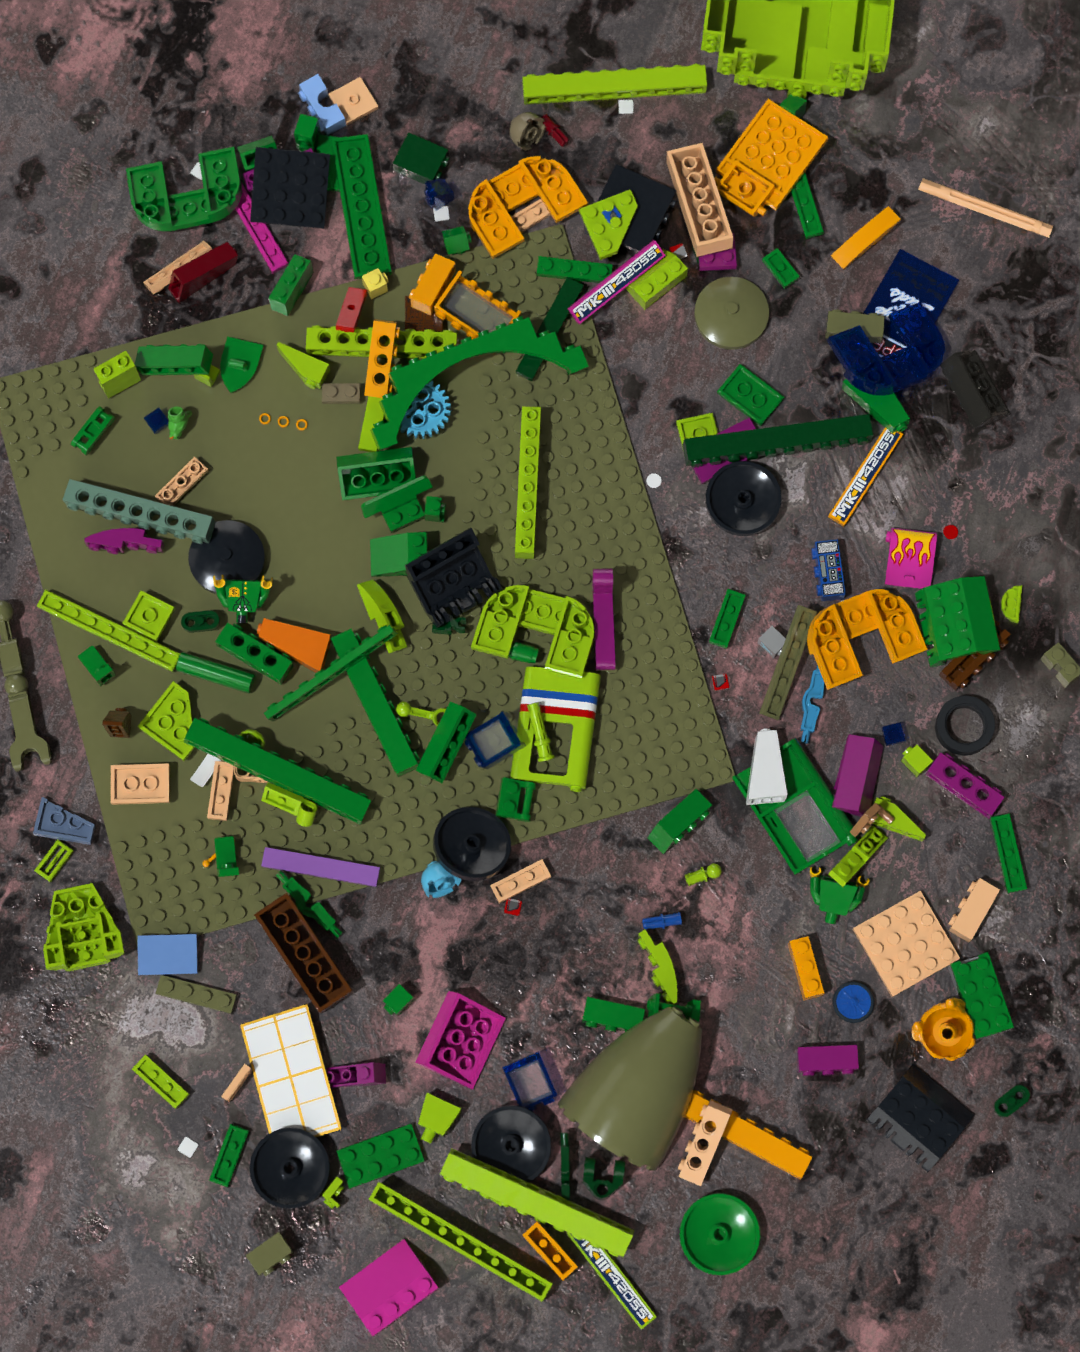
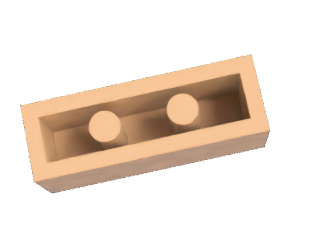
M981 878L977 882L972 881L967 890L970 892L967 899L963 897L958 906L961 910L958 915L954 914L948 923L951 925L949 931L967 942H970L1000 891V889Z

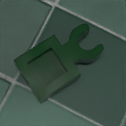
M449 614L451 621L447 623L444 621V625L438 628L433 624L432 633L451 635L452 630H456L458 633H465V627H460L459 625L467 624L466 618L459 617L454 619L453 614Z

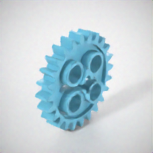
M431 381L418 393V395L424 393L427 397L425 399H419L418 395L411 403L412 408L407 410L401 422V433L407 431V437L413 433L415 439L421 434L422 438L425 439V434L428 433L432 437L433 431L439 434L438 427L445 428L443 422H449L446 416L451 415V411L447 410L451 408V403H446L449 401V396H444L446 394L445 390L439 391V384L434 387V382ZM417 407L424 408V410H423V411H421L420 409L417 410ZM431 408H437L438 412L432 414L429 412V410ZM417 418L423 420L421 424H415L413 421Z

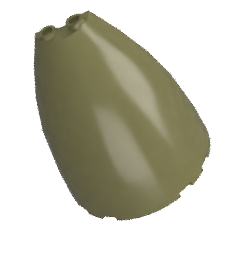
M669 1006L644 1019L606 1046L579 1074L558 1102L559 1108L565 1109L563 1114L570 1121H577L579 1123L578 1128L591 1139L619 1157H629L628 1161L638 1167L647 1165L646 1168L652 1171L657 1170L687 1112L696 1083L702 1040L700 1023L691 1017L689 1020L682 1016L684 1012L675 1006L673 1008Z

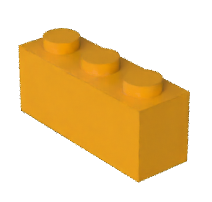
M436 253L432 259L428 260L425 273L419 276L416 289L413 288L410 292L409 299L411 300L412 308L432 315L435 304L444 293L456 271L454 261Z
M809 936L789 941L788 948L803 1001L823 996L824 990Z
M538 1222L522 1235L562 1281L578 1268Z

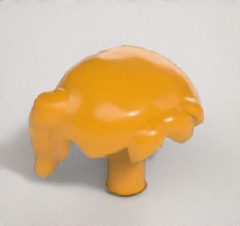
M954 997L947 999L946 1003H939L931 1007L922 1015L920 1021H916L913 1024L911 1031L913 1039L921 1042L932 1057L954 1061L957 1058L963 1057L968 1049L974 1047V1025L972 1019L965 1011V1002Z

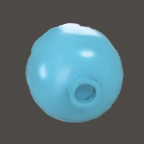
M438 861L429 863L421 876V884L426 896L432 895L433 898L451 893L453 891L452 887L455 884L459 886L461 882L460 878L447 872Z

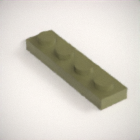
M164 975L160 976L155 993L159 996L232 1014L237 995Z

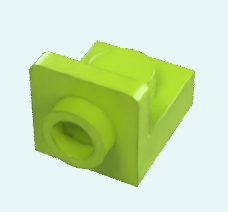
M338 1177L335 1178L322 1195L325 1198L323 1202L331 1209L334 1207L339 1209L341 1206L332 1199L334 1195L338 1197L344 1189L342 1186L344 1182Z

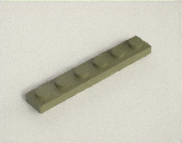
M801 605L797 606L759 714L779 720L807 642L809 626L817 614L816 611Z

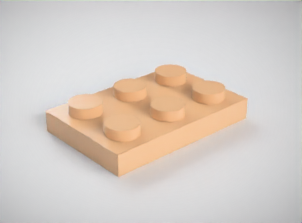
M169 763L111 765V805L170 803Z

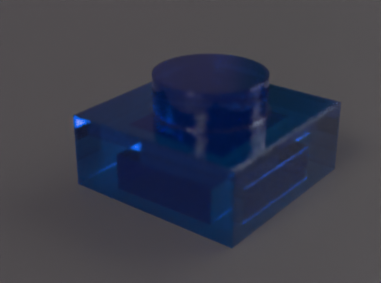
M160 408L144 417L145 422L154 434L168 426L169 420Z
M901 722L881 728L886 747L906 741Z

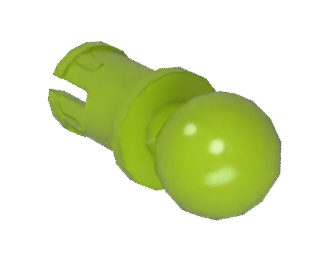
M713 863L706 870L701 867L697 871L684 875L688 886H691L698 882H707V877L718 878L721 875L722 869L718 864Z

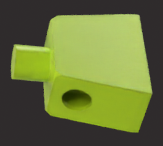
M427 1093L418 1122L419 1126L425 1128L421 1140L431 1144L436 1134L444 1137L462 1109Z

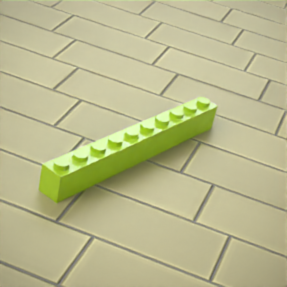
M692 64L690 66L674 65L665 68L663 66H656L649 69L639 67L634 70L621 68L617 71L565 72L556 75L547 73L541 76L530 74L522 77L524 105L706 93L707 90L706 67L700 64Z
M451 1148L440 1172V1175L449 1182H458L462 1184L461 1186L464 1189L478 1191L484 1198L498 1200V1203L504 1207L511 1206L522 1215L529 1214L535 1217L536 1221L543 1224L547 1222L553 1225L554 1229L560 1232L567 1231L575 1239L587 1240L595 1248L600 1249L602 1247L607 1249L611 1255L619 1257V1255L624 1257L635 1231Z
M378 1182L369 1197V1201L543 1302L552 1286L551 1282L382 1183Z

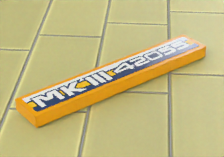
M885 427L833 507L828 518L843 527L846 525L902 438L903 433L895 432L892 434Z

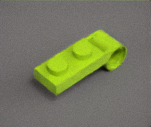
M269 782L265 786L261 801L297 816L296 821L301 826L309 827L313 824L317 812V805L314 802Z

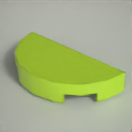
M1022 585L1008 589L1001 600L1002 613L1009 621L1017 624L1019 622Z

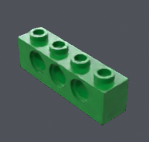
M227 622L215 641L216 645L282 685L293 668L292 658L285 653L280 655L275 652V648L268 643L262 644L254 634L250 633L247 635L242 632L243 628L235 623L231 625ZM237 639L244 640L241 646H236L234 643ZM253 649H260L259 655L252 656L250 654ZM271 658L277 660L273 666L267 665V661Z

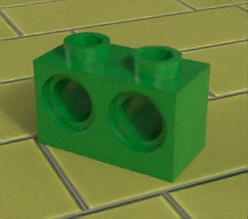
M300 114L294 132L296 147L300 151L312 148L315 152L318 138L321 134L318 118Z

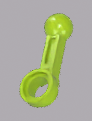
M400 702L396 707V712L401 717L414 715L432 720L436 726L439 724L437 715L446 710L445 708H438L435 711H428L411 707L407 702Z

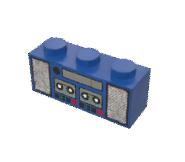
M838 539L815 542L814 548H811L812 560L815 559L816 561L814 577L818 578L819 585H816L817 596L821 597V602L844 599L846 593Z

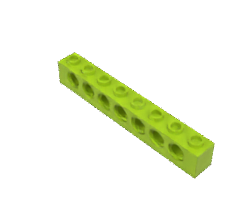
M318 325L307 327L306 353L307 355L369 357L373 327L368 329L356 327L354 333L336 330V326H331L330 328H323ZM406 329L405 331H400L399 338H395V346H398L397 356L393 358H427V353L435 350L437 353L444 351L443 347L454 343V346H457V333L451 330L435 332L431 329L424 331ZM383 335L380 337V340L384 339L387 341L383 345L390 344V338L388 336ZM325 337L330 338V341L327 343L321 342ZM342 338L349 339L347 343L343 344L340 342ZM367 339L368 342L365 344H360L359 340ZM398 340H404L405 344L397 345L396 342ZM423 341L424 344L422 346H416L415 342ZM436 341L443 343L440 347L433 345ZM384 354L378 355L380 358H387Z
M522 406L515 558L534 559L541 407Z

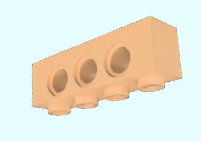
M711 1100L708 1106H703L700 1113L703 1119L701 1124L696 1123L692 1134L696 1136L694 1141L689 1140L685 1151L688 1152L686 1159L682 1158L678 1169L681 1170L679 1177L699 1186L702 1185L732 1109ZM713 1121L716 1127L709 1128L706 1122ZM706 1139L709 1145L702 1146L699 1140ZM692 1157H699L701 1159V1163H694L692 1161Z

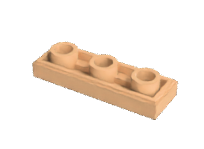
M196 457L192 458L155 495V498L163 504L174 506L209 471L208 468Z

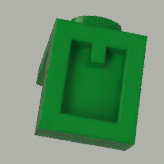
M90 646L78 655L79 660L100 687L116 675L94 646Z
M234 837L215 838L217 876L239 875V868L236 865Z

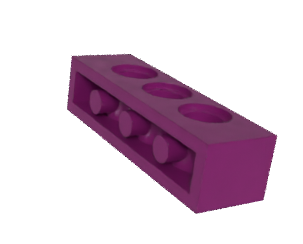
M940 752L925 775L989 819L1005 798L1002 796V792L995 787L991 788L982 777H975L969 773L970 770L962 764L959 766L950 755ZM945 770H953L955 776L948 777L945 774ZM967 780L971 787L964 788L961 785V781ZM977 792H984L987 798L985 800L978 798Z

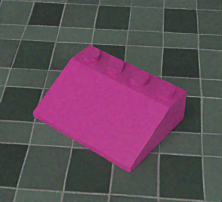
M448 991L415 1063L473 1090L506 1018L459 993Z
M404 1239L339 1287L373 1337L439 1289Z

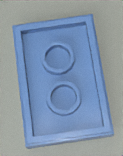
M197 934L137 936L138 975L198 973Z

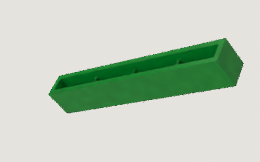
M352 628L331 638L340 659L346 656L348 650L353 647H359V644L362 642L357 632L353 633ZM367 655L347 669L346 673L397 777H400L415 770L420 759L415 750L411 751L409 747L412 744L407 733L403 735L401 730L403 724L399 716L395 718L392 712L395 708L391 700H386L384 696L387 693L382 683L378 684L376 679L378 673L374 666L370 667L368 663L370 657Z

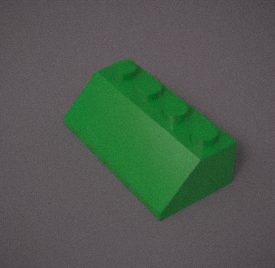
M412 447L336 457L342 500L379 496L416 479Z

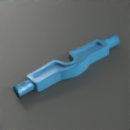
M818 665L816 670L812 672L810 686L802 698L804 714L800 728L803 731L800 742L804 743L805 741V744H809L810 733L814 732L816 720L820 712V707L811 704L810 699H822L824 693V680Z

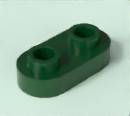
M214 611L189 612L183 615L181 625L189 633L213 631L219 627L220 618ZM209 619L214 620L213 624H207V621ZM189 621L195 622L193 626L188 625Z
M1016 1085L995 1101L993 1106L995 1114L1002 1118L1013 1114L1028 1102L1030 1097L1028 1089L1022 1085ZM1016 1092L1022 1094L1021 1099L1015 1097ZM1001 1104L1006 1105V1111H1001Z

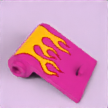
M891 527V530L886 533V542H889V554L885 584L919 589L931 586L937 533Z

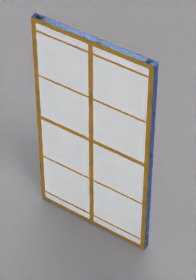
M303 1004L296 1008L241 1024L240 1027L269 1134L283 1128H298L311 1133L315 1137L342 1130L309 1005Z

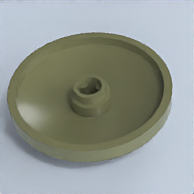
M723 277L709 283L699 294L694 311L695 323L701 335L711 344L723 349H741L753 344L764 333L769 319L768 302L763 292L752 282L739 277Z

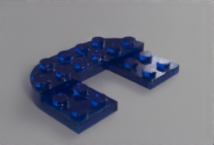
M921 302L890 313L888 318L907 347L881 358L860 325L828 338L827 342L846 371L844 376L851 385L865 393L882 396L893 394L923 382L934 375L943 361L945 343L940 331Z

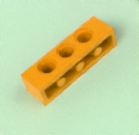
M379 319L373 321L364 396L382 398L383 395L392 392L393 386L390 383L388 373L392 372L391 368L395 366L392 364L393 357L397 356L398 346H395V338H399L400 327H397V322ZM383 335L388 336L390 344H381L380 337ZM378 355H386L388 362L386 364L379 363ZM377 373L384 374L385 381L382 383L378 382L375 379V375Z

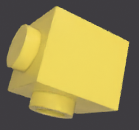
M379 268L362 276L363 285L371 300L388 292V278L385 273L381 274Z

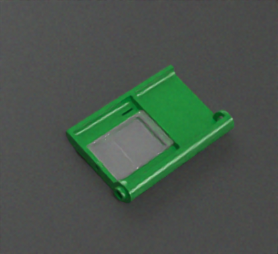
M794 738L780 748L787 789L785 802L750 805V807L794 875L846 844L848 847L858 841L857 837L859 834L854 837L850 833L854 826L845 812L832 807L834 795L798 740ZM751 767L732 777L745 799L747 797Z

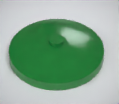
M711 1194L694 1202L686 1211L680 1224L679 1237L686 1258L697 1269L711 1275H728L741 1270L753 1259L759 1246L760 1229L755 1214L742 1200L727 1194Z

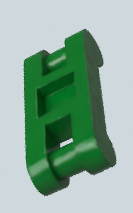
M99 406L73 438L71 445L75 448L78 447L83 454L88 455L102 434L114 422L115 416L107 414L105 409ZM101 418L103 422L99 423L97 420ZM84 437L89 439L86 444L82 442Z

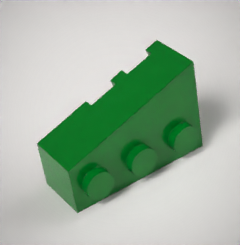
M695 789L656 824L648 839L664 855L674 844H678L685 837L684 834L687 831L690 833L697 826L696 823L699 820L703 821L709 816L710 812L708 810L712 804Z

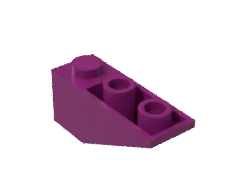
M372 1062L325 1068L330 1088L386 1084V1067L383 1063Z

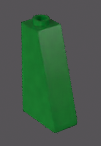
M876 364L843 380V391L892 434L903 432L908 428L910 418Z

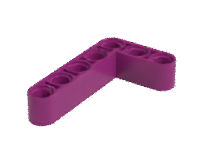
M613 568L593 569L592 588L596 670H615L612 596Z

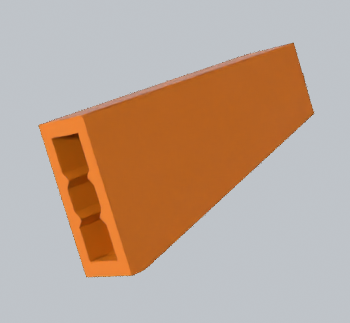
M266 618L263 619L262 623H259L257 634H259L260 641L272 645L275 650L287 654L292 660L315 673L324 669L331 644L330 634Z

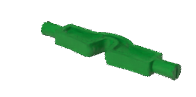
M280 870L279 873L284 878L278 873L275 876L284 884L283 888L295 899L298 909L304 915L314 918L326 931L329 929L338 938L343 932L335 925L336 921L328 914L322 904L316 902L311 908L306 907L305 903L311 897V893L293 877L289 879Z

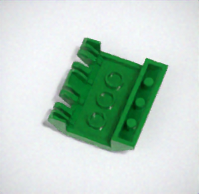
M985 576L958 578L924 587L915 593L916 602H919L917 603V608H926V611L919 615L920 620H923L921 621L923 637L927 638L924 640L925 644L934 645V648L927 651V656H930L928 658L930 667L946 664L945 661L975 653L984 655L1001 650Z

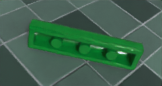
M181 652L176 665V671L248 694L255 679L254 674Z

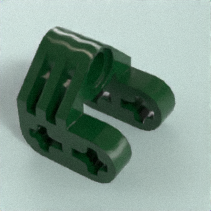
M585 1157L583 1184L596 1199L601 1201L608 1199L623 1185L625 1161L615 1160L613 1183L606 1180L593 1181L595 1158ZM605 1186L608 1190L607 1194L599 1195L596 1191L597 1187Z

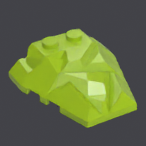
M93 883L54 891L50 910V924L47 926V940L43 948L47 970L64 969L65 971H74L111 962V959L118 958L124 954L122 935Z

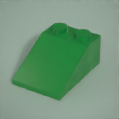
M412 532L370 539L371 577L407 576L405 564L428 552L427 533Z

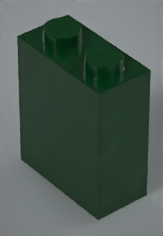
M408 132L392 163L393 171L433 188L435 183L440 182L442 177L441 171L444 167L448 166L450 157L448 149Z

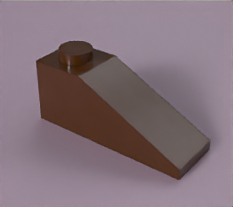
M116 708L115 711L110 710L102 725L110 737L130 738L132 715L127 709Z

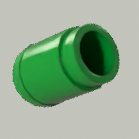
M514 642L509 658L535 664L539 649L534 648V646Z

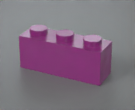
M857 1045L798 1047L796 1049L798 1073H803V1076H814V1072H822V1075H834L836 1071H842L843 1075H850L859 1069Z

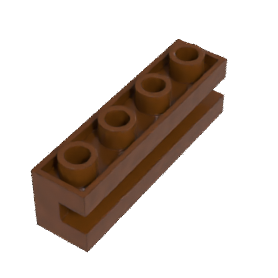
M995 620L1002 650L1010 642L1007 639L1011 634L1006 629L1003 631ZM994 652L984 655L975 653L955 658L940 672L939 676L955 691L959 687L963 689L970 682L968 678L972 674L976 676L983 669L981 665L985 661L989 663L996 654Z

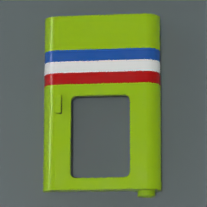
M541 667L525 668L510 774L511 779L567 786L573 792H581L582 789H586L601 675L584 672L583 677L579 678ZM539 702L544 722L573 725L568 768L565 776L531 773L529 771L534 730L527 707L528 704Z

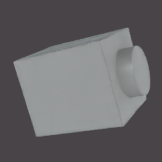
M771 626L759 637L757 643L774 659L777 655L780 656L786 638Z

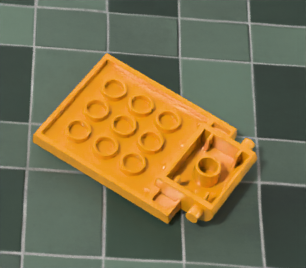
M767 99L717 167L716 173L723 177L721 180L717 177L714 178L719 195L753 217H756L758 214L762 216L766 214L765 204L776 211L829 140L828 136Z

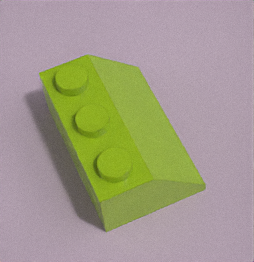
M662 249L666 255L625 288L644 310L687 277L688 268L675 254L665 249Z

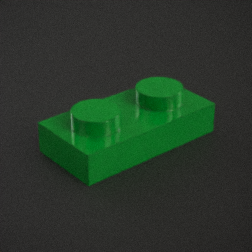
M778 248L762 258V262L784 289L799 279L798 273Z

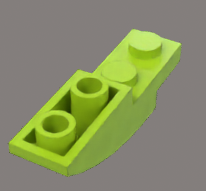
M374 580L357 584L370 620L375 619L379 629L385 625H391L398 633L385 643L388 653L407 648L401 629L405 626L386 592Z
M873 825L828 875L844 887L888 838Z
M643 930L638 933L639 939L637 942L642 950L646 949L649 953L648 960L652 966H657L652 971L653 976L651 979L656 987L660 986L663 990L662 997L665 1002L676 1005L678 993L677 980L668 951L663 942L655 946L647 931Z

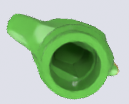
M179 406L169 409L168 428L170 430V439H179L181 437L182 431L186 428L189 417L192 415V411L184 412Z

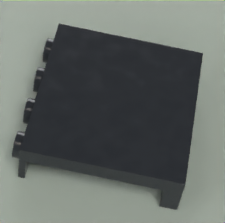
M616 164L597 202L631 189L638 207L621 246L638 253L650 242L660 238L662 233L660 228L663 223H667L670 217L668 212L670 208L675 207L678 198H676V190ZM585 227V234L589 235Z

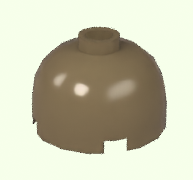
M524 112L513 118L509 132L513 143L525 151L532 149L530 147L534 141L538 144L544 134V119L531 112Z

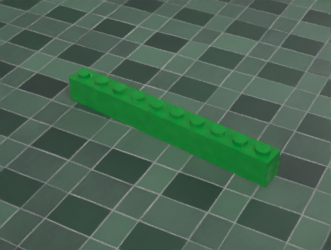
M194 718L184 738V743L269 783L302 796L316 805L359 825L361 824L371 803L366 794L350 791L351 788L347 785H337L333 783V779L327 776L320 777L310 768L305 767L303 769L298 766L297 762L291 759L286 761L280 758V755L274 751L267 752L263 750V747L257 743L250 744L245 742V738L235 734L233 736L228 734V731L223 727L217 726L216 728L209 725L210 722L203 718H199V720Z

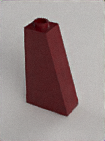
M227 241L172 271L168 290L178 303L184 301L235 266L238 258L237 250L233 246L231 247Z

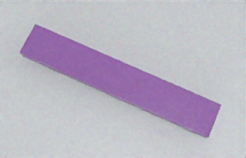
M265 847L261 865L263 868L377 887L380 867Z

